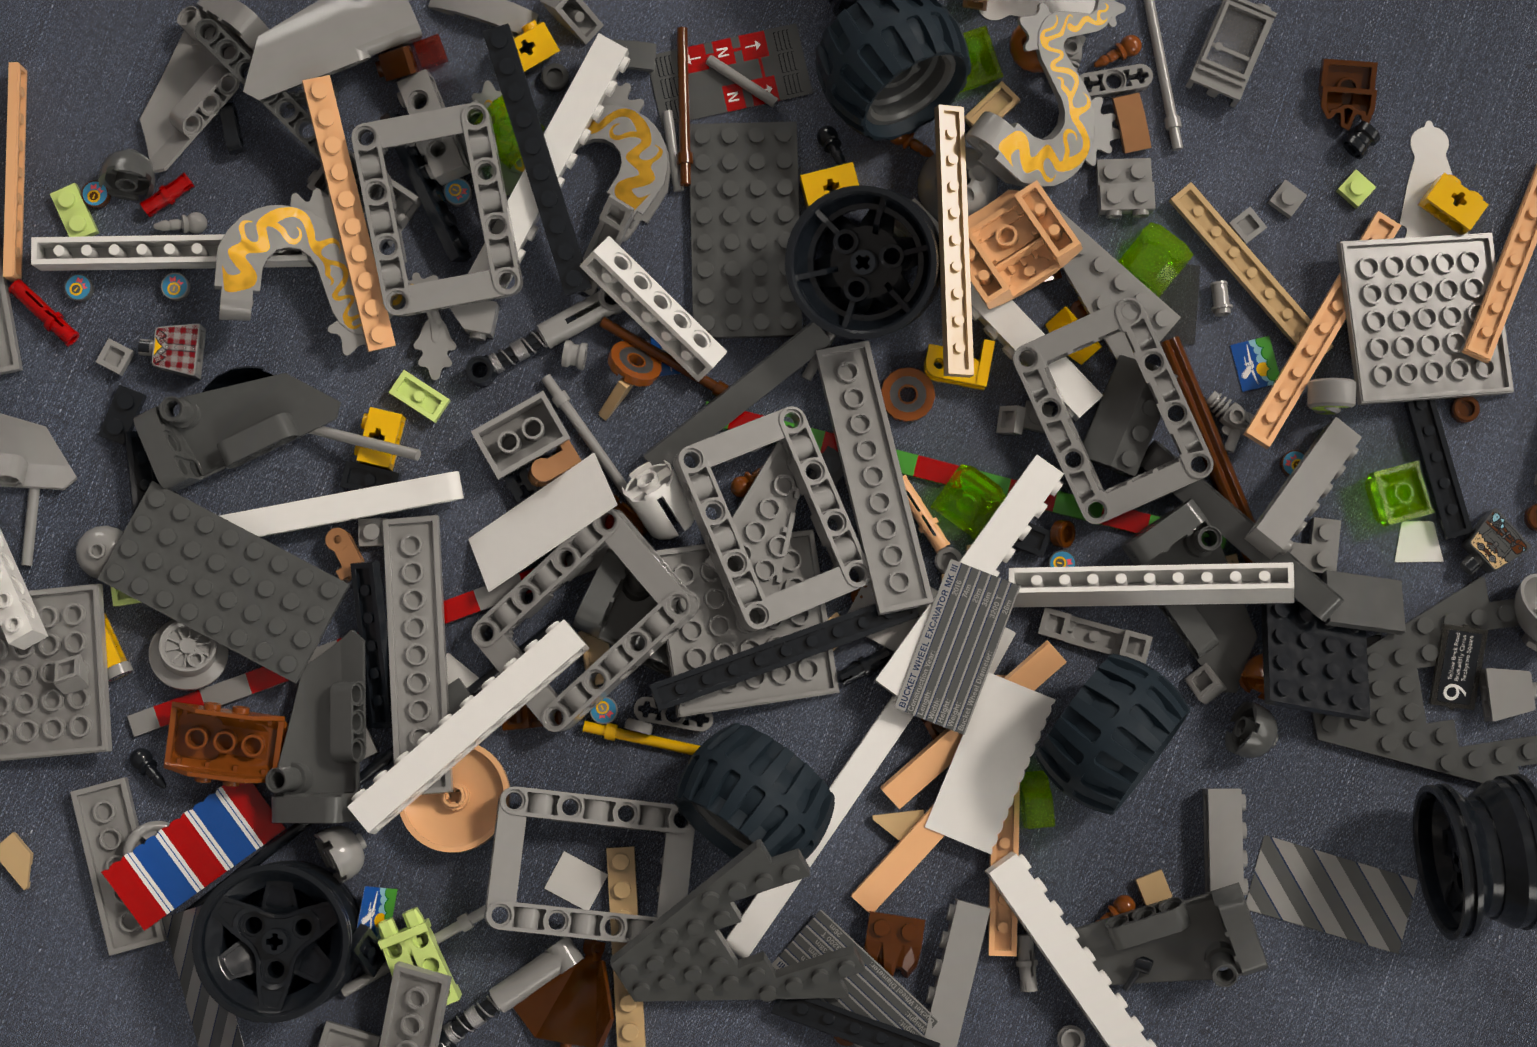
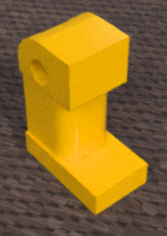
M984 339L979 359L973 358L974 375L970 378L944 376L943 346L929 344L927 347L924 372L931 380L984 391L985 387H987L995 341ZM934 363H940L942 368H936Z

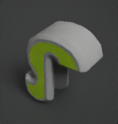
M1321 378L1308 382L1307 407L1316 414L1335 415L1341 412L1340 408L1354 407L1356 405V382L1352 379Z

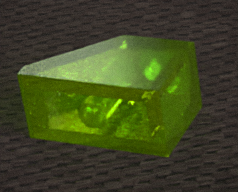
M1043 770L1025 772L1024 778L1020 782L1023 827L1025 829L1056 827L1053 797L1047 775Z

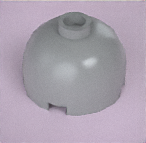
M107 525L94 527L82 535L76 547V560L80 568L87 575L95 579L99 577L123 531Z
M332 826L314 835L317 838L315 840L317 849L326 867L336 870L333 876L340 884L359 873L365 860L363 849L367 848L366 842L360 833L355 835L347 827Z

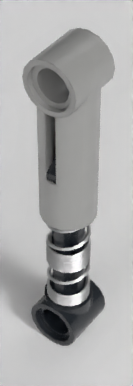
M601 288L597 293L538 324L537 332L531 331L530 336L526 338L520 337L515 342H511L508 348L504 350L499 349V353L472 357L466 365V374L474 385L478 387L489 386L499 376V373L505 371V367L511 364L516 365L518 360L521 362V360L527 359L532 352L537 353V350L543 346L551 349L602 321L604 317L607 318L611 315L620 314L624 309L618 303L614 305L607 304L605 300L608 294ZM478 366H486L488 371L484 377L477 378L474 376V371Z
M563 937L546 949L545 952L489 990L490 996L487 995L484 1001L481 1003L476 1002L477 1005L466 1009L464 1015L461 1017L456 1016L454 1022L442 1025L438 1047H457V1042L464 1039L466 1033L469 1031L474 1032L475 1029L485 1024L489 1017H495L496 1012L506 1013L559 974L564 973L581 961L583 956L571 938Z

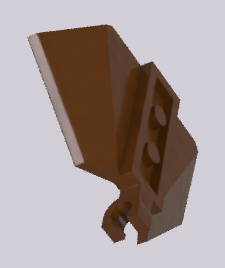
M585 939L583 944L584 959L564 973L559 974L513 1007L535 1038L576 1047L604 1046L614 1021L606 963L601 960L606 943Z

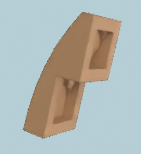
M1137 92L1112 98L1114 114L1116 116L1115 121L1116 125L1119 126L1123 153L1152 148L1140 94Z

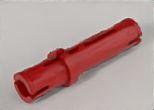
M18 279L10 285L9 293L13 294L29 311L43 322L44 328L47 331H52L66 346H71L78 340L80 333L75 331L64 320V316L60 312H55L22 279Z

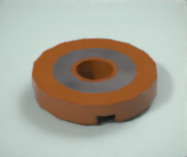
M626 341L614 344L608 355V365L616 376L618 374L623 376V381L631 385L649 386L657 380L662 371L659 360Z
M911 367L900 368L890 373L883 382L881 389L887 414L898 421L915 422L925 417L931 410L935 399L934 385L930 378L921 370ZM904 388H911L915 392V399L911 402L903 401L900 397V391Z

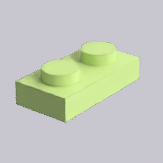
M76 183L50 194L69 237H87L99 234Z
M403 370L389 391L391 395L434 423L438 421L451 401L405 370Z

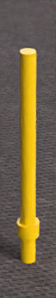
M585 721L583 726V732L604 736V739L611 741L619 739L693 755L700 747V745L618 728V725L611 723L603 725Z

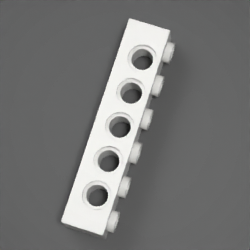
M610 236L580 265L611 298L698 382L727 353Z
M0 529V626L8 644L25 650L48 637V634Z

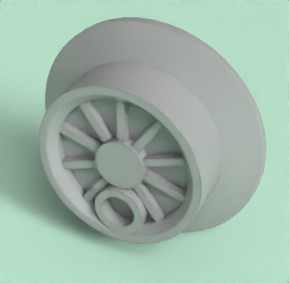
M174 619L164 624L155 633L149 646V662L154 674L166 685L179 690H196L214 682L224 671L229 655L227 647Z

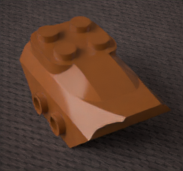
M172 702L163 768L185 776L194 777L196 782L211 783V780L214 779L223 781V785L237 787L240 786V783H266L265 779L268 771L278 767L289 726L285 721V716L249 712L250 708L246 706H233L232 709L221 708L222 704L216 702H204V706Z

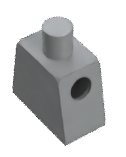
M1495 668L1478 669L1484 722L1498 721L1535 710L1537 682H1532L1530 671Z

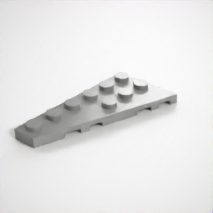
M1058 209L1083 248L1062 269L1066 274L1067 280L1078 294V298L1087 314L1094 313L1124 298H1135L1144 306L1159 342H1161L1181 317ZM1132 303L1126 304L1122 309V315L1128 320L1134 319L1138 314V308ZM1123 330L1104 339L1109 352L1116 362L1119 355L1135 359Z
M780 443L775 444L732 515L733 522L765 597L778 592L796 515V505L800 496V490L789 466L791 464L790 459L785 452L783 444L780 445ZM709 554L703 565L718 573ZM729 558L727 562L729 569L737 572L739 568L737 561Z

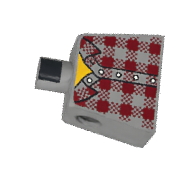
M201 324L156 327L154 340H139L138 353L143 356H152V366L159 370L201 380L206 328Z

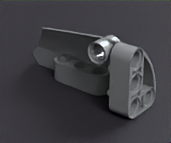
M199 0L196 3L199 9L195 6H188L177 17V23L184 30L139 119L154 173L167 171L219 112V109L234 95L240 85V81L197 39L195 35L197 23L202 19H212L225 29L251 56H253L258 36L269 30L265 23L250 8L238 0ZM209 27L205 31L204 36L206 40L212 39L215 36V27ZM228 47L225 50V59L234 57L236 53L235 47Z

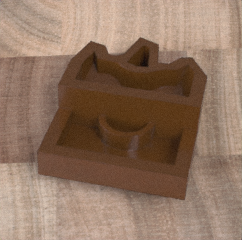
M1337 59L1321 60L1319 95L1321 107L1327 119H1331L1336 113H1339V126L1346 130H1350L1356 115L1360 116L1361 121L1370 123L1376 106L1377 90H1375L1378 62Z
M869 911L863 949L892 977L894 976L895 969H898L903 977L908 978L918 965L925 919Z

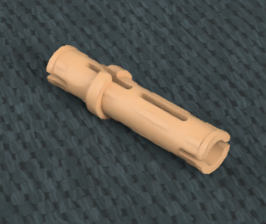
M904 475L903 480L906 492H909L920 509V512H918L908 497L912 516L919 525L918 530L921 534H925L935 552L938 553L951 543L938 526V519L936 517L933 518L907 476ZM922 516L925 517V519L927 520V522L929 523V525L931 526V528H932L933 531L935 532L936 536H934V535L932 534V532L930 531V529L928 528V526H927L926 523L924 522Z

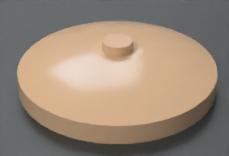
M479 745L452 767V793L420 795L400 812L407 830L423 845L441 852L461 853L480 847L494 836L498 799L500 794L510 787L501 763L493 754ZM508 794L506 797L508 807H510L511 794Z

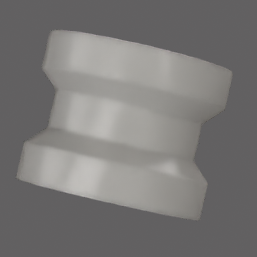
M566 340L561 366L569 367L571 365L576 366L578 370H584L588 343L582 342L578 345L574 344L571 340Z

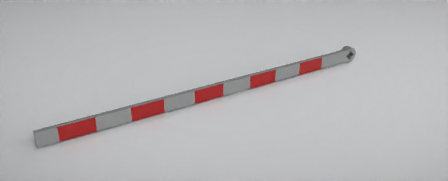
M608 544L593 556L594 560L577 576L599 568L607 549L610 548ZM573 554L565 557L566 565L568 567L571 566L574 561ZM533 569L512 576L490 592H488L486 586L445 600V624L494 607ZM528 590L525 595L531 594L533 592L531 590ZM342 638L316 647L308 663L319 657ZM261 667L127 717L134 737H138L169 725L172 702L203 706L204 702H216L223 706L289 682L290 680L265 667Z

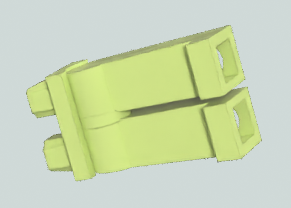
M418 907L403 912L402 915L407 925L405 928L398 930L393 917L378 923L381 937L378 944L380 949H383L392 977L394 966L399 961L452 976L434 933L430 928L432 926L429 918L424 919ZM453 977L451 979L447 1005L460 1000L462 996L458 984L456 985Z

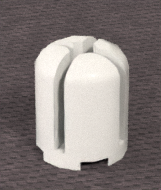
M665 460L666 464L652 465L650 462H647L637 467L629 474L631 480L627 484L626 489L624 490L622 487L624 496L649 534L659 540L672 539L679 535L657 499H663L684 532L692 526L695 520L678 477L671 464Z

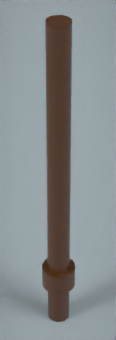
M678 27L679 152L677 153V165H680V186L687 187L691 186V164H693V153L690 152L688 28Z
M606 317L603 318L599 325L711 390L712 395L716 397L729 387L728 384L721 380L717 382L707 375L698 382L670 354Z

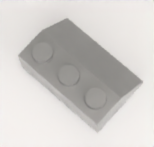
M544 391L471 431L498 480L571 439Z

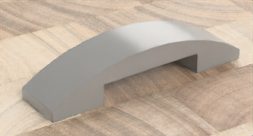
M430 0L428 5L429 9L451 16L457 14L495 27L509 23L514 36L523 32L522 26L533 20L537 22L539 14L508 0Z
M613 195L608 197L599 216L600 222L584 254L583 260L608 236L621 246L634 213L633 207ZM589 276L592 289L583 292L591 296L596 293L599 285Z
M1047 607L1044 609L1038 630L1039 635L1107 655L1118 654L1127 656L1146 664L1153 639L1152 636L1104 625Z

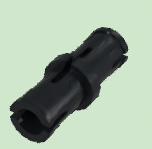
M884 646L865 658L863 656L857 658V662L836 672L843 686L846 687L864 676H867V678L872 676V672L887 664L891 654L887 647Z

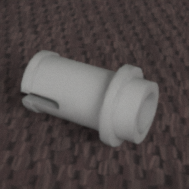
M1227 281L1210 283L1213 299L1211 311L1214 312L1216 317L1230 315L1233 305L1229 302Z

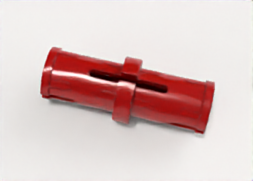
M183 172L172 182L158 187L159 190L139 204L151 218L167 205L175 204L177 198L195 186L186 173Z

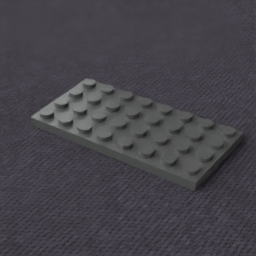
M797 122L690 124V152L693 153L690 186L693 318L714 339L793 337L802 330V310L797 305L789 289L785 272V254L791 231L799 219Z
M154 481L148 487L97 578L296 684L350 587V584L167 488L164 489Z

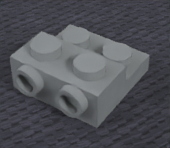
M1151 158L1097 160L1098 215H1106L1107 219L1121 218L1122 214H1133L1134 218H1144L1153 213L1156 207Z

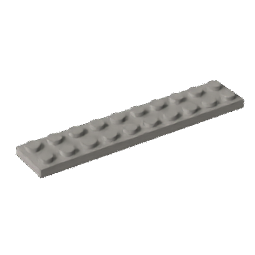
M869 341L816 350L815 358L862 551L866 558L878 616L934 603Z
M438 515L383 519L394 766L396 765L395 760L406 751L410 753L418 746L416 744L418 739L428 732L432 734L439 728V721L449 714L440 518ZM452 768L421 795L452 793Z

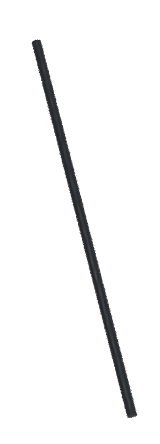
M547 624L519 646L520 650L525 653L524 649L529 643L535 639L538 641L547 634L545 631L551 624ZM494 666L467 687L471 695L475 696L483 690L481 686L486 680L493 676L497 678L500 672ZM393 746L360 772V786L394 760ZM313 823L293 824L186 910L203 905L215 888L227 878L244 869L261 865Z

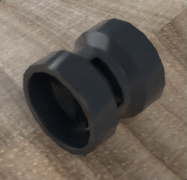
M1361 121L1354 128L1355 132L1348 134L1342 140L1345 150L1357 159H1362L1368 153L1369 146H1374L1381 139L1379 132L1365 121Z

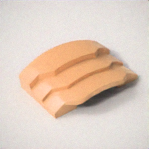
M1037 180L1021 191L1008 189L997 199L968 216L970 280L988 309L1007 303L1033 289L1063 268L1083 249L1080 241Z

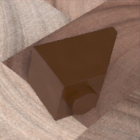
M411 46L379 54V61L375 62L380 78L385 76L386 82L419 72Z

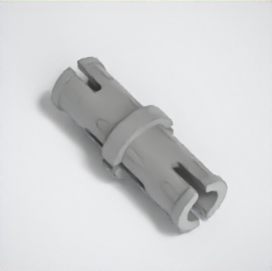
M1018 934V960H1016V967H1019L1020 992L1038 991L1036 979L1038 959H1035L1034 941L1029 934Z

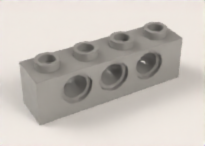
M427 69L397 82L400 90L397 93L398 100L403 108H407L409 115L446 108L435 79ZM427 100L426 105L422 109H418L419 103ZM457 135L444 137L442 141L438 142L436 140L416 143L420 154L426 156L428 163L425 164V168L431 180L436 179L443 186L471 173ZM446 148L442 156L436 157L438 150Z

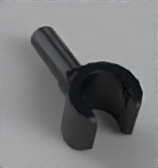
M1144 956L1136 960L1134 970L1122 989L1128 992L1139 977L1140 972L1149 975L1154 961Z

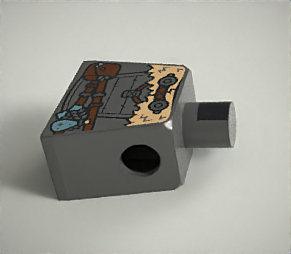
M1494 508L1484 513L1474 526L1473 533H1469L1462 542L1461 546L1469 555L1460 563V566L1469 575L1474 574L1480 567L1486 573L1495 572L1528 551L1532 546Z

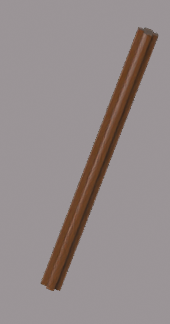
M1179 336L1161 342L1160 344L1174 374L1178 375L1177 381L1212 456L1214 465L1209 475L1215 490L1256 523ZM1202 457L1207 468V460L1204 457ZM1242 553L1245 563H1254Z

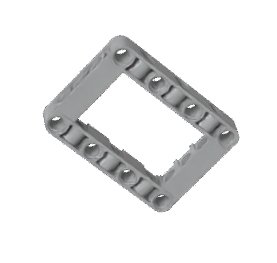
M472 102L359 124L353 129L351 140L383 303L389 313L398 317H405L510 297L521 291L523 279L492 118L489 111L482 104ZM472 113H483V120L480 124H470L469 118ZM372 132L374 135L373 142L367 146L362 145V135ZM461 134L465 137L490 270L412 285L407 278L405 267L407 258L402 233L397 226L394 211L397 207L391 176L387 173L384 155H386L388 148L402 145L412 147L418 142L436 140L438 142L442 141L444 137ZM485 166H491L494 169L493 176L488 180L481 179L480 171ZM378 186L383 187L385 191L383 198L373 200V189ZM496 220L504 222V230L500 234H492L490 230L491 224ZM387 241H393L395 244V250L390 255H384L382 251L383 244ZM507 274H511L515 278V284L510 289H504L501 286V280ZM403 295L406 299L405 307L396 310L393 306V300L396 296Z
M1131 297L1124 298L1016 349L1013 355L1016 370L1081 513L1089 523H1103L1203 479L1213 470L1214 463L1209 449L1144 306L1139 300ZM1129 303L1136 305L1138 308L1137 316L1131 320L1124 318L1122 315L1123 307ZM1123 330L1180 457L1104 490L1047 365ZM1026 350L1033 352L1035 355V362L1029 367L1023 365L1020 359L1021 354ZM1156 354L1160 357L1161 366L1159 369L1153 371L1146 367L1145 359L1147 356ZM1047 401H1053L1058 405V413L1055 416H1047L1044 413L1043 407ZM1174 405L1181 406L1185 413L1184 417L1179 421H1173L1168 416L1169 408ZM1069 452L1079 453L1081 456L1080 465L1076 467L1068 465L1066 456ZM1198 456L1204 457L1208 463L1207 468L1201 472L1195 471L1191 466V461ZM1093 502L1101 503L1104 507V514L1099 517L1091 515L1089 505Z
M786 407L686 446L675 456L673 461L675 473L736 618L745 631L757 632L855 591L870 581L865 555L806 416L798 407ZM784 417H790L794 421V428H788L785 425ZM776 442L780 443V445L783 444L785 452L790 459L791 473L801 496L804 495L812 513L810 517L822 546H826L834 566L832 570L765 597L711 468L726 461L727 463L748 452L754 453L762 447ZM684 456H691L695 460L694 468L685 465ZM806 467L812 468L815 471V480L808 478L805 472ZM706 507L715 509L717 513L716 520L707 517ZM828 518H832L836 521V531H833L828 527ZM729 558L737 561L739 566L737 572L729 569L727 565ZM850 569L857 571L859 575L858 582L851 580L849 576ZM751 610L759 613V624H755L750 620L749 614Z
M611 509L565 540L478 620L472 628L471 634L474 643H476L501 674L504 671L502 669L508 661L513 658L518 659L524 654L512 640L513 630L526 618H531L554 597L553 593L566 581H571L594 560L593 556L606 544H608L658 603L655 608L560 695L548 684L526 703L528 708L548 731H567L576 725L690 621L698 610V601L620 510ZM609 515H612L615 521L612 528L607 529L605 520ZM571 552L574 556V561L568 567L565 563V557ZM528 590H531L533 592V600L528 604L525 600V594ZM683 598L686 602V609L680 614L676 609V603L679 599ZM489 626L493 630L491 640H487L485 636L486 629ZM639 636H642L645 640V646L641 651L635 646V641ZM598 673L604 678L601 688H598L595 684V677ZM558 710L563 714V721L560 725L554 719L555 713Z
M517 786L509 787L500 794L498 799L484 912L485 921L491 928L498 930L629 943L688 895L695 829L688 821L683 828H678L674 824L673 818L679 811L677 805ZM514 793L520 797L521 804L517 809H511L507 806L506 797L508 794ZM565 800H572L576 804V812L571 816L566 815L562 810ZM622 806L628 807L632 812L631 819L628 822H624L618 817V811ZM526 818H544L551 821L605 825V827L650 830L663 833L665 844L663 857L660 858V864H662L661 881L656 891L659 892L657 913L654 914V917L516 902ZM496 907H503L507 912L506 920L499 924L495 923L492 919V911ZM553 913H559L563 918V924L559 929H552L549 925L548 920ZM610 919H615L619 924L618 932L614 935H609L605 930V924Z

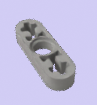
M1136 64L1083 73L1080 77L1083 82L1087 81L1089 85L1097 84L1098 78H1101L1100 85L1093 86L1090 92H1088L1091 99L1095 97L1103 98L1143 91L1152 82L1153 72L1147 65ZM1137 72H1140L1141 76H1146L1143 83H1139L1138 79L1130 80L1128 86H1126L1127 79L1134 78ZM1111 75L1117 76L1121 81L1120 87L1116 89L1108 87L1106 78Z
M642 697L634 705L635 716L639 720L648 723L703 732L712 726L714 720L711 712L705 713V717L709 718V722L703 723L702 727H697V722L689 720V726L683 725L686 716L673 723L666 718L667 709L661 711V721L656 720L658 714L649 713L648 717H643V712L639 711V706H644L645 701H649L650 707L656 708L652 697Z

